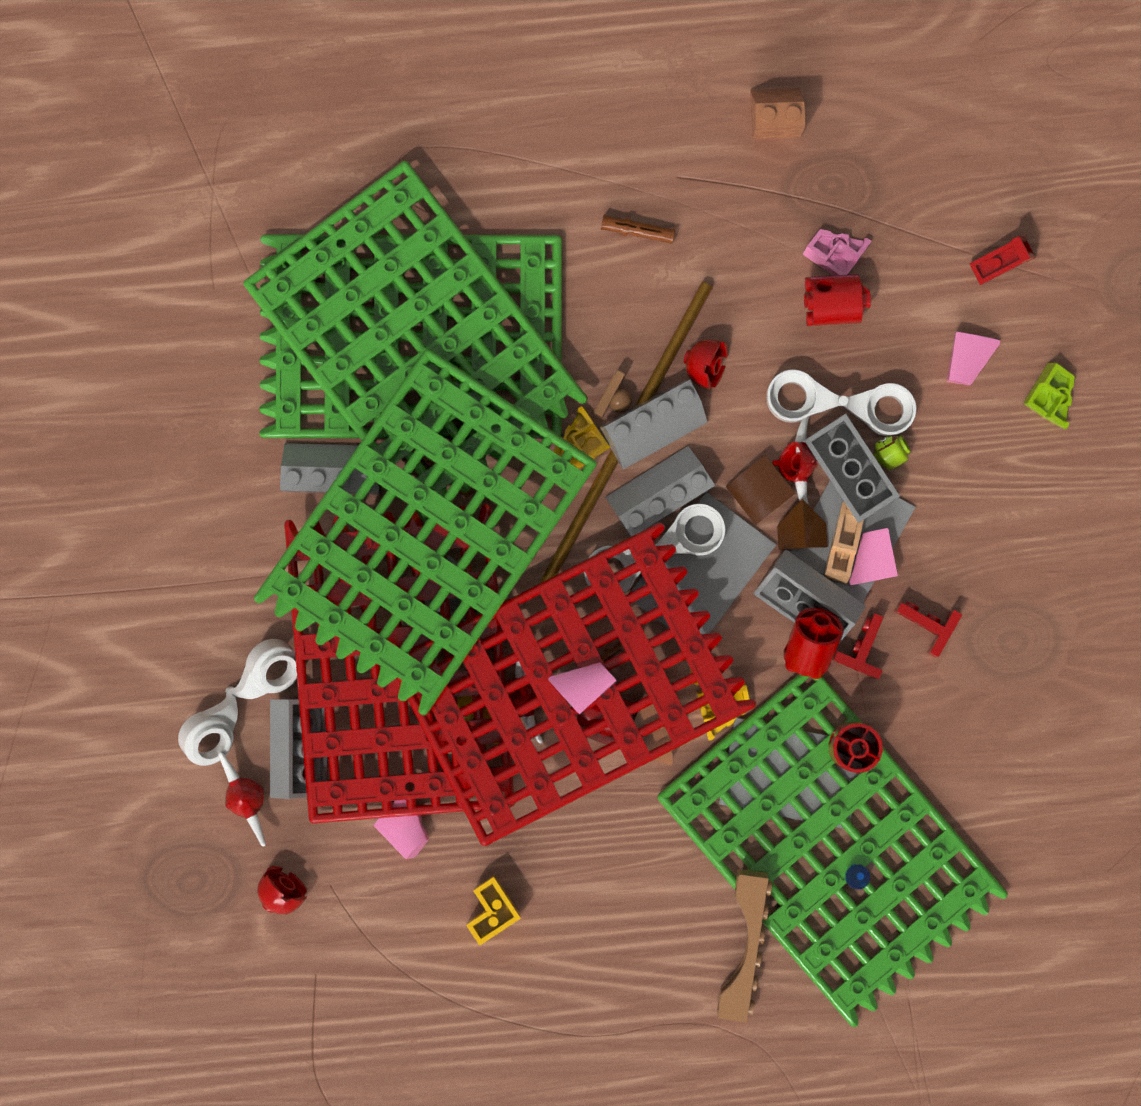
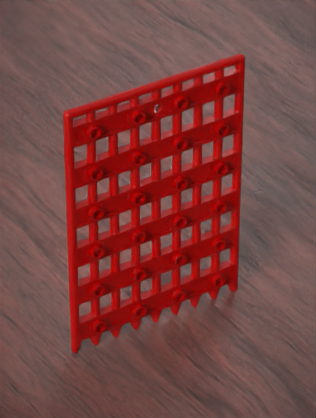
M484 504L481 508L478 521L482 524H485L492 514L489 504ZM459 506V508L462 509L463 511H464L465 508H466V507H464V506ZM417 511L414 512L403 528L405 532L414 538L423 527ZM391 512L383 514V517L393 524L396 523ZM338 516L334 517L332 527L339 518ZM286 520L284 523L286 550L298 534V530L292 520ZM318 521L313 530L326 537L327 534L324 533ZM436 524L423 544L436 552L449 531ZM345 525L334 541V544L346 551L359 531L355 528L354 532H349ZM367 537L355 556H361L362 563L367 565L371 555L376 552L380 545ZM457 538L450 549L460 548L462 558L469 545ZM298 550L288 564V573L297 578V561L310 560L311 558ZM388 551L386 553L389 576L397 565L396 556ZM485 556L487 565L490 559ZM471 562L464 571L476 580L482 573V571H472ZM318 564L313 572L314 584L307 585L316 592L319 591L324 583L323 567ZM412 567L413 576L400 577L395 585L408 593L421 572ZM495 570L485 586L498 593L497 572ZM341 578L338 579L339 582L335 583L326 596V599L336 606L340 604L351 588V585ZM429 579L416 599L425 605V600H433L441 586ZM359 592L346 612L351 615V606L365 605L367 608L372 599ZM452 593L448 594L440 606L441 616L448 621L451 618L449 598H457ZM471 606L465 614L466 621L475 617V609ZM293 608L291 612L310 823L318 824L464 812L444 771H438L437 757L421 725L410 724L408 700L400 701L398 699L400 684L397 678L385 687H380L377 681L381 668L380 665L376 664L371 667V678L357 679L355 656L360 655V652L355 650L345 657L347 680L332 681L330 658L337 657L336 652L340 638L334 636L323 645H318L315 641L317 633L303 634V630H296L295 623L299 610ZM375 613L367 627L379 634L383 628H377ZM497 617L493 618L479 637L481 641L501 632V625ZM400 620L387 640L400 648L413 627L402 626ZM421 634L411 649L431 639ZM502 642L493 646L494 662L503 658ZM442 648L444 651V660L454 656L453 654ZM320 658L322 682L307 683L305 660ZM503 669L497 673L503 685H506L505 671ZM468 670L456 671L448 686L469 676ZM475 684L453 695L456 702L457 697L472 696V702L481 698ZM417 692L416 695L421 700L422 694ZM398 702L400 725L385 726L383 703ZM374 704L375 727L361 728L359 705ZM349 706L351 729L336 730L334 707ZM324 708L326 731L311 732L310 709ZM483 708L473 712L474 719L466 720L470 730H473L492 720V718H484ZM430 709L426 715L430 723L434 722V713ZM442 729L435 732L441 745L448 743ZM498 729L475 739L482 753L486 751V744L504 742ZM464 736L458 737L457 743L460 746L465 745L466 738ZM427 749L429 772L414 773L412 750ZM402 751L404 774L389 775L387 752ZM452 751L453 767H455L459 763ZM509 751L501 754L502 766L490 767L493 775L512 766V758ZM378 753L379 776L365 777L363 754ZM353 755L355 778L340 779L338 756ZM328 757L330 780L315 781L314 758ZM464 774L458 776L464 790L471 787ZM513 776L498 784L505 797L514 793ZM412 782L415 788L412 791H408L405 787L406 783ZM455 796L456 802L441 804V797ZM431 798V804L416 806V799ZM406 800L407 806L392 808L391 801ZM470 801L475 811L482 809L478 801ZM382 802V808L367 810V803ZM357 804V810L343 812L342 805ZM332 806L333 812L318 814V807Z
M656 523L503 602L493 617H497L503 630L483 641L480 638L477 640L463 661L470 675L450 686L447 684L431 709L437 719L436 721L430 723L427 715L419 713L421 701H419L416 693L407 699L482 846L490 845L756 707V702L753 699L735 701L733 697L745 684L742 677L724 679L722 675L733 663V657L731 655L713 657L711 651L722 640L721 634H701L699 631L710 618V613L708 611L689 612L688 610L691 603L699 596L698 590L695 588L678 590L676 587L687 574V569L684 566L667 568L665 565L676 552V547L672 544L655 546L654 540L664 531L665 526L663 523ZM629 549L635 563L613 573L607 560ZM640 571L647 584L625 595L618 582ZM585 572L591 585L569 596L563 582ZM652 593L658 607L636 617L630 604ZM541 594L547 608L525 619L519 605ZM597 594L603 607L580 618L574 605ZM479 614L457 627L469 635L483 614ZM663 615L669 629L647 639L641 626ZM552 616L559 630L536 641L530 627ZM608 616L614 629L592 640L586 626ZM675 637L681 651L659 662L652 648ZM619 638L625 652L603 662L597 649ZM508 639L514 653L492 663L486 650ZM564 639L570 652L548 663L541 649ZM429 640L411 649L408 654L421 662L434 642ZM454 656L438 664L434 659L429 669L441 676ZM686 659L693 673L670 684L664 670ZM630 660L637 673L617 684H613L584 711L598 705L604 718L581 729L575 717L579 713L573 707H570L568 701L551 684L548 678L554 676L553 671L572 661H575L578 668L600 662L609 671ZM519 661L525 675L503 685L497 672ZM397 678L399 684L401 685L402 680ZM642 682L648 696L626 707L619 693ZM698 682L704 695L682 706L676 692ZM475 684L481 698L459 708L453 695ZM531 684L537 697L515 708L508 694ZM653 704L660 718L637 729L631 715ZM709 704L715 718L693 728L687 715ZM486 706L492 720L470 730L464 717ZM542 706L548 719L526 730L520 716ZM609 727L615 741L593 752L587 738ZM665 727L671 740L649 751L643 737ZM553 728L559 742L537 752L531 739ZM442 729L448 741L444 745H441L435 733ZM498 729L504 742L482 753L475 739ZM460 736L466 738V744L463 746L457 743V739ZM620 749L627 763L605 774L598 760ZM564 750L571 763L549 774L542 761ZM452 751L459 763L455 767H452L446 755ZM509 751L515 764L493 775L487 761ZM576 772L582 786L560 797L554 783ZM520 773L526 787L504 797L498 784ZM462 774L466 776L471 786L465 790L458 778ZM531 795L538 809L516 819L509 806ZM473 796H476L482 808L475 812L469 800ZM487 818L493 830L489 834H486L480 822Z

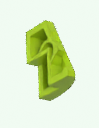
M1047 363L1023 404L1062 429H1067L1069 426V422H1066L1068 406L1072 404L1071 390L1074 387L1075 376L1057 363Z

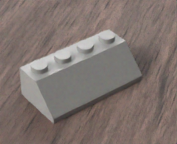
M683 380L601 425L600 428L621 468L625 469L708 422L702 402L690 380Z
M846 414L804 440L858 523L900 497Z
M284 443L280 491L326 493L358 446ZM354 469L342 486V489L349 494H355L367 476ZM375 482L367 495H380L381 486Z
M689 446L605 498L631 537L651 527L714 488L715 484Z
M786 549L753 593L793 623L797 615L804 609L821 608L833 613L843 626L841 640L853 628L866 607Z
M270 699V798H307L299 699ZM324 708L310 709L311 732L326 731ZM327 757L314 758L315 781L327 780Z

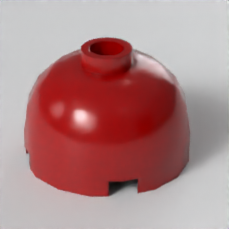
M705 339L700 340L693 345L691 350L686 351L684 364H686L689 378L695 384L711 389V387L715 388L718 385L726 367L725 365L721 366L723 357H728L726 343Z
M271 866L267 868L258 883V897L266 911L287 915L297 910L307 899V896H305L307 889L303 882L292 872L288 876L281 872L283 870L282 867Z

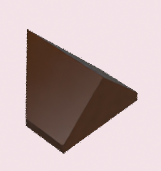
M803 499L777 526L778 550L828 547L826 522Z

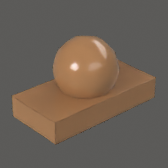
M618 370L615 371L594 410L596 417L602 419L608 406L616 412H624L631 406L632 397L630 393L625 389L619 388L625 377L624 373Z

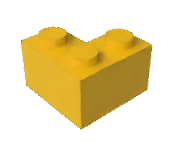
M495 875L473 889L485 911L468 921L466 926L480 946L521 919V914Z

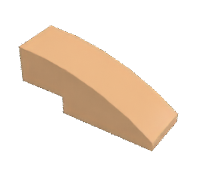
M845 502L841 504L823 576L829 580L847 584L857 552L863 521L859 523L856 521Z

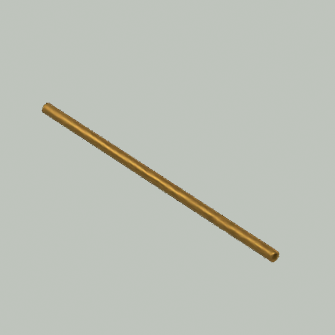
M705 282L700 284L634 407L654 397L713 287ZM612 449L540 580L541 582L558 574L614 471L618 460Z

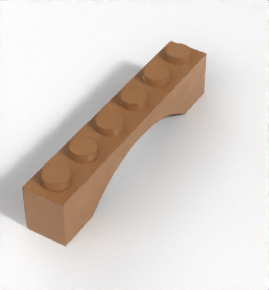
M738 869L734 893L735 899L746 919L747 944L738 969L720 988L717 1007L718 1019L747 1023L748 1015H753L754 1000H750L751 992L757 989L758 977L754 976L755 967L759 968L761 963V953L758 952L759 943L763 944L765 929L761 928L762 919L767 920L769 905H765L766 895H771L772 881H768V874L765 872Z

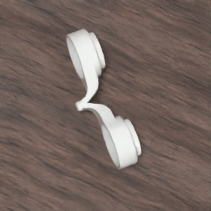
M787 370L778 374L771 381L766 393V401L771 413L776 418L790 423L802 421L809 416L837 406H844L851 414L866 423L872 431L879 435L889 436L905 431L912 424L916 415V403L912 394L903 386L893 383L883 384L875 389L846 397L829 391L803 371ZM793 383L803 389L806 400L802 408L796 411H789L780 405L778 392L786 384ZM891 397L900 403L902 415L898 422L884 424L877 419L875 405L879 399Z
M705 504L690 505L678 514L675 522L655 546L672 544L676 547L674 554H691L696 556L710 554L721 545L724 539L725 524L723 518L711 506ZM704 516L713 524L714 533L707 543L701 545L694 544L686 537L685 525L692 517ZM605 546L595 550L589 558L612 546ZM629 549L612 557L620 560L624 568L635 563ZM640 571L619 583L624 593L632 587L634 581L641 573ZM584 572L586 582H587L588 586H590L591 583H590V581H589V579H588L586 573Z
M268 639L256 645L247 657L246 666L237 687H227L225 690L226 698L221 703L203 712L196 713L185 721L179 731L178 742L180 748L191 762L202 766L212 765L220 761L218 756L220 751L225 756L228 754L233 745V730L238 716L236 697L254 699L267 693H278L287 689L297 679L295 651L291 646L280 639ZM279 660L287 661V669L281 677L275 680L266 679V672L271 664ZM211 733L220 734V741L213 750L208 752L198 751L202 738Z

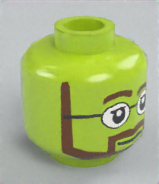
M889 435L876 442V452L873 453V456L880 466L883 465L886 469L893 470L908 461V454L911 453V450L902 435L900 437Z

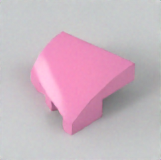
M820 229L807 245L803 255L833 276L848 275L872 241L868 238H865L864 241L849 238L848 234H833L831 231Z
M955 332L946 382L971 385L1000 345V340Z
M888 528L862 533L849 585L898 576Z
M600 662L548 678L551 684L579 714L617 681Z
M396 800L392 803V808L407 806L406 800ZM421 815L379 818L373 825L405 859L416 857L429 840L427 831L421 823Z

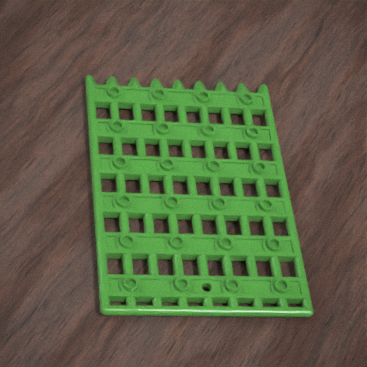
M407 161L400 162L253 273L243 283L244 287L361 441L368 433L364 426L375 418L377 420L426 349H431L449 362L454 359L465 373L492 391L503 383L517 401L513 405L548 429L544 413L549 410L561 418H566L568 411L564 398L567 395L580 403H586L588 400L584 391ZM404 172L407 178L395 186L392 181ZM385 187L388 193L376 201L373 195ZM423 198L437 215L436 218L426 225L412 208ZM365 202L368 208L356 215L353 210ZM403 213L417 229V232L408 239L404 238L392 222ZM346 217L349 222L337 230L333 225ZM383 228L387 230L398 245L387 255L373 238ZM326 231L329 237L317 245L314 240ZM452 237L467 254L456 264L442 247ZM344 240L346 245L343 248L337 247V242ZM363 243H366L379 260L368 269L353 252ZM306 246L310 252L298 260L295 254ZM432 252L436 254L447 269L437 278L432 275L422 261ZM345 257L359 274L358 277L348 284L334 267ZM287 261L290 267L278 275L275 269ZM412 267L416 268L428 284L418 293H415L402 276ZM325 272L339 289L338 292L328 299L314 281ZM268 276L271 281L261 289H258L255 284ZM481 276L486 279L496 292V295L486 303L471 285ZM394 281L408 298L398 308L394 306L383 291ZM305 287L320 304L309 314L295 297ZM462 291L465 292L477 308L466 318L452 301V298ZM374 296L388 313L378 323L364 307V304ZM285 302L290 305L300 319L290 328L286 326L275 311ZM443 305L458 323L447 332L444 331L432 315ZM354 311L357 312L369 328L358 338L344 321ZM511 315L515 317L526 332L515 342L501 324ZM423 320L438 338L427 347L413 330ZM334 326L339 329L349 342V345L340 352L335 350L324 335ZM492 329L507 347L497 356H494L481 339ZM403 335L407 337L418 352L408 362L393 345ZM315 341L319 343L330 358L320 367H317L305 351V348ZM473 344L487 361L477 371L473 369L462 354L463 351ZM384 350H386L398 366V369L388 377L373 359ZM540 354L544 355L556 371L545 381L531 364V361ZM429 360L426 367L438 374L441 368ZM364 365L368 367L379 382L368 392L354 375ZM522 368L536 385V388L527 395L523 394L511 378ZM448 376L446 380L455 385ZM345 379L360 397L350 406L346 405L334 389ZM471 388L466 393L477 401H480L482 395ZM403 398L398 407L410 415L413 410ZM431 401L418 421L431 428L443 411V408ZM489 403L491 409L500 415L503 410L494 403ZM451 415L443 427L452 438L459 431L452 422L456 419L453 415ZM510 416L508 422L519 429L523 425L522 422L513 416ZM493 425L491 430L493 433H498L501 427ZM386 429L384 430L389 438L379 445L373 441L370 446L371 449L380 455L384 453L395 437ZM477 432L469 439H465L459 448L472 456L484 436ZM403 441L390 462L397 464L404 457L408 461L415 449ZM492 443L480 462L488 467L485 457L490 454L499 460L505 450ZM420 461L414 469L419 475L416 479L423 483L435 464L427 470ZM444 469L431 489L443 497L447 492L446 487L450 484L452 485L457 477ZM464 483L460 490L464 493L469 492L470 486ZM417 511L421 520L426 522L428 517Z
M305 234L262 235L260 238L261 242L276 248L277 254L262 259L260 261L261 267ZM321 234L314 241L316 244H320L329 235ZM390 235L373 236L386 255L398 246ZM403 235V236H404L405 239H408V238H409L410 236H412V235ZM464 235L495 276L496 269H521L520 283L501 284L508 293H520L519 308L545 341H552V351L562 363L561 236ZM452 237L442 247L448 254V244L458 243ZM344 240L337 242V247L343 248L346 245ZM496 244H521V259H496ZM545 244H552V259H545ZM302 249L295 254L298 260L302 258ZM434 252L422 260L435 278L447 271ZM375 255L374 259H359L366 268L379 261ZM345 257L334 267L348 284L351 281V268L353 267ZM452 259V260H453V262L456 264V263L459 262L461 259ZM286 261L276 268L275 271L279 275L290 265ZM545 269H552V283H545ZM326 272L325 283H316L321 291L325 293L327 299L339 291ZM483 276L471 284L485 303L496 295V292ZM424 279L423 283H409L415 293H418L428 285ZM394 281L383 291L394 306L398 308L399 293L403 292ZM268 282L262 283L260 285V289L263 286H265ZM307 287L295 295L301 305L302 293H311ZM545 293H552V308L545 307ZM375 296L374 307H365L377 323L388 315ZM287 302L275 310L288 328L300 320ZM473 303L472 307H458L465 317L477 309ZM443 305L432 315L444 331L447 332L448 317L452 316ZM303 307V308H304V309L306 310V312L309 314L311 311H313V310H314L315 308H317V307ZM260 309L261 316L268 318L263 310ZM354 311L344 321L350 327V317L360 316ZM545 317H552V332H545ZM423 320V332L415 333L427 347L438 338ZM520 325V332H508V334L514 341H517L526 332ZM336 326L324 334L337 352H340L349 345V342ZM275 327L261 332L260 339L276 345V351L261 356L259 361L261 365L275 369L276 375L262 380L259 386L263 390L276 394V400L261 405L259 410L262 414L275 418L276 424L261 429L259 432L260 437L359 438L355 431L350 429V425L326 393L325 404H301V390L323 389L316 380H301V365L304 364ZM492 329L481 339L496 356V341H501V339ZM353 331L357 338L366 332ZM403 335L393 345L399 351V341L409 340ZM474 344L471 345V356L464 357L473 369L477 371L487 361ZM386 350L373 358L387 377L398 369V366ZM326 353L325 356H310L316 365H322L330 359ZM540 354L531 361V364L545 381V366H551V364L543 354ZM402 356V357L406 360V362H408V361H409L410 359H412L414 356ZM454 359L450 361L453 365L459 366ZM552 367V375H553L554 373H556V371H555L554 368ZM520 369V380L513 381L523 394L527 395L536 388V385L524 369ZM375 377L374 380H359L366 390H371L379 384ZM345 379L334 389L346 405L350 406V390H353V388ZM452 380L455 386L461 383L459 380ZM502 383V384L499 385L497 388H495V389L493 390V392L496 393V390H508V389H507L506 386ZM417 404L408 405L412 410H414ZM547 410L544 414H552V429L550 430L561 437L562 418ZM301 414H325V429H301ZM382 428L376 438L387 439L389 436ZM445 428L440 431L439 435L443 438L453 439ZM472 429L465 439H469L477 431ZM532 429L528 434L533 439L544 438Z
M426 349L255 594L254 601L261 603L271 595H277L278 599L274 611L277 617H282L293 608L299 610L295 623L297 631H302L312 623L317 622L319 628L315 641L318 645H323L334 636L339 637L340 640L336 652L338 659H344L353 651L358 650L360 656L356 669L359 673L366 672L376 664L380 665L381 669L377 684L380 687H385L396 678H399L402 681L398 699L406 701L415 693L420 692L422 698L419 713L426 715L597 466V462L431 349ZM429 360L441 368L438 374L426 367ZM449 375L462 382L459 388L446 380ZM413 388L422 394L423 397L409 415L400 409L398 405L409 389ZM470 388L482 395L479 402L466 394ZM432 401L443 408V411L432 427L429 428L418 420ZM490 402L503 410L500 415L487 408ZM451 415H453L464 424L453 440L449 442L440 436L439 433ZM510 416L523 423L520 429L508 422ZM499 425L501 427L500 432L493 433L491 430L492 426ZM382 428L395 435L384 453L380 455L371 449L370 446ZM474 429L483 435L484 438L472 456H470L459 447L470 431ZM531 429L544 437L541 443L528 435ZM404 441L414 448L415 451L403 469L390 462V460ZM495 443L505 451L491 470L482 464L480 460L491 444ZM552 443L564 450L561 457L548 449ZM426 456L436 464L422 483L411 476V473L422 457ZM514 456L523 462L525 466L515 481L510 483L500 475ZM572 457L585 465L582 470L569 463ZM357 469L366 475L367 478L355 495L352 496L343 490L342 486L353 470ZM445 469L457 478L442 497L431 488ZM533 470H535L546 479L534 497H531L522 491L521 488ZM376 482L388 491L373 510L362 503V501ZM464 483H466L477 492L463 511L451 502ZM556 484L565 490L566 494L555 510L552 511L541 504L552 486ZM395 496H397L408 505L396 523L393 524L382 515ZM487 497L496 503L497 507L486 523L482 524L473 518L472 515L483 499ZM327 509L339 518L326 537L313 530V528ZM417 510L428 517V520L414 538L405 532L403 528ZM505 511L518 518L506 538H503L494 532L493 529ZM348 523L356 528L359 533L348 549L344 551L334 544V541ZM436 524L449 531V533L435 552L423 543ZM527 524L539 533L527 551L524 552L513 545V543ZM369 537L380 546L367 565H365L354 556L366 538ZM459 538L468 544L469 548L458 564L454 565L445 559L444 556L455 540ZM299 550L311 559L299 576L295 578L286 572L285 569ZM389 551L400 558V560L386 579L375 572V569ZM480 552L490 561L476 580L464 571L476 553ZM318 564H320L331 573L319 591L316 592L305 583ZM410 565L421 572L408 593H406L395 584L407 566ZM499 565L511 574L499 592L496 593L485 586V584ZM341 578L351 585V588L340 604L336 606L326 599V596L337 580ZM431 579L440 585L441 588L427 607L418 601L416 597L427 581ZM359 592L372 599L360 619L357 620L346 611ZM452 593L462 602L448 621L436 612L448 594ZM382 606L391 612L392 616L378 634L367 627L379 607ZM471 606L483 615L468 635L458 628L457 625ZM400 620H403L413 629L401 647L398 648L387 639ZM423 634L434 643L421 662H419L408 653L420 635ZM444 648L453 654L454 658L440 676L429 669V666L440 650Z
M798 674L658 794L657 799L734 890L737 877L722 860L732 851L748 867L747 870L768 874V881H772L771 895L779 903L780 907L770 915L768 914L767 920L762 919V923L849 1025L857 1027L859 1020L854 1009L857 1004L870 1011H876L878 1005L873 990L878 988L889 995H894L896 987L891 976L894 972L908 979H913L915 972L910 961L913 956L926 963L933 962L934 957L928 944L931 940L945 947H950L952 940L947 929L950 924L964 931L970 930L971 925L966 910L971 908L982 915H987L989 907L984 895L990 892L1001 899H1005L1008 896V892L884 747L881 759L874 768L867 772L859 773L850 782L834 765L828 751V743L831 734L835 731V727L821 710L832 701L847 719L842 724L847 722L863 724V722L823 676L820 679H813L815 682L803 691L800 685L809 677ZM793 693L796 699L784 707L781 701ZM774 709L778 714L766 723L762 718ZM812 717L828 734L818 745L802 728ZM753 725H756L759 731L747 739L744 733ZM794 733L809 750L799 761L783 743ZM737 741L740 747L729 755L725 749ZM752 747L757 750V754L754 757L748 754V750ZM775 749L791 766L781 776L765 760ZM718 756L722 762L710 771L707 765ZM756 765L772 782L762 793L746 775ZM825 771L842 788L831 798L815 781ZM697 773H700L703 778L692 787L688 781ZM895 776L910 792V795L901 803L884 786ZM738 781L754 799L744 808L727 791ZM806 787H809L823 804L813 814L797 797ZM681 789L685 794L673 803L669 797ZM876 792L892 809L882 819L866 802ZM719 797L735 814L725 824L709 807ZM788 803L805 820L794 830L778 813ZM858 808L873 825L863 835L847 818ZM700 813L716 830L707 840L690 823ZM926 814L942 830L932 841L917 824ZM770 818L786 836L775 846L760 829ZM839 824L855 841L845 851L829 835ZM908 830L924 846L914 856L898 840ZM750 835H753L767 852L758 861H755L741 845ZM820 840L836 857L826 867L810 850ZM889 846L905 862L895 873L880 857V854ZM959 851L975 868L964 878L949 862ZM802 856L818 873L808 883L791 866ZM871 862L887 879L877 888L865 876L862 880L857 879V874ZM940 867L956 884L946 894L930 877ZM783 872L799 889L789 899L785 897L773 882ZM852 878L868 894L859 904H856L842 888ZM922 883L937 899V902L927 910L911 893ZM834 893L849 910L839 921L824 904ZM903 899L919 916L909 926L893 910ZM815 910L819 912L831 927L821 936L805 920ZM885 915L900 932L890 942L874 925ZM796 926L812 942L802 953L786 936ZM866 931L882 948L871 958L856 942ZM847 947L863 964L853 974L849 972L837 957ZM829 963L844 980L834 990L818 973Z

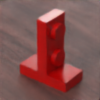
M1018 236L1006 245L969 264L979 284L983 285L1015 267L1035 259L1036 256L1026 237Z
M906 601L905 604L898 603L894 612L936 635L927 653L934 657H939L963 614L956 610H951L943 625H940L941 620L930 613L927 616L919 613L918 610L920 608L909 601Z
M874 613L871 617L867 616L861 628L865 632L861 640H856L852 649V653H855L854 658L836 651L832 661L872 678L879 679L883 670L869 665L865 661L884 617Z

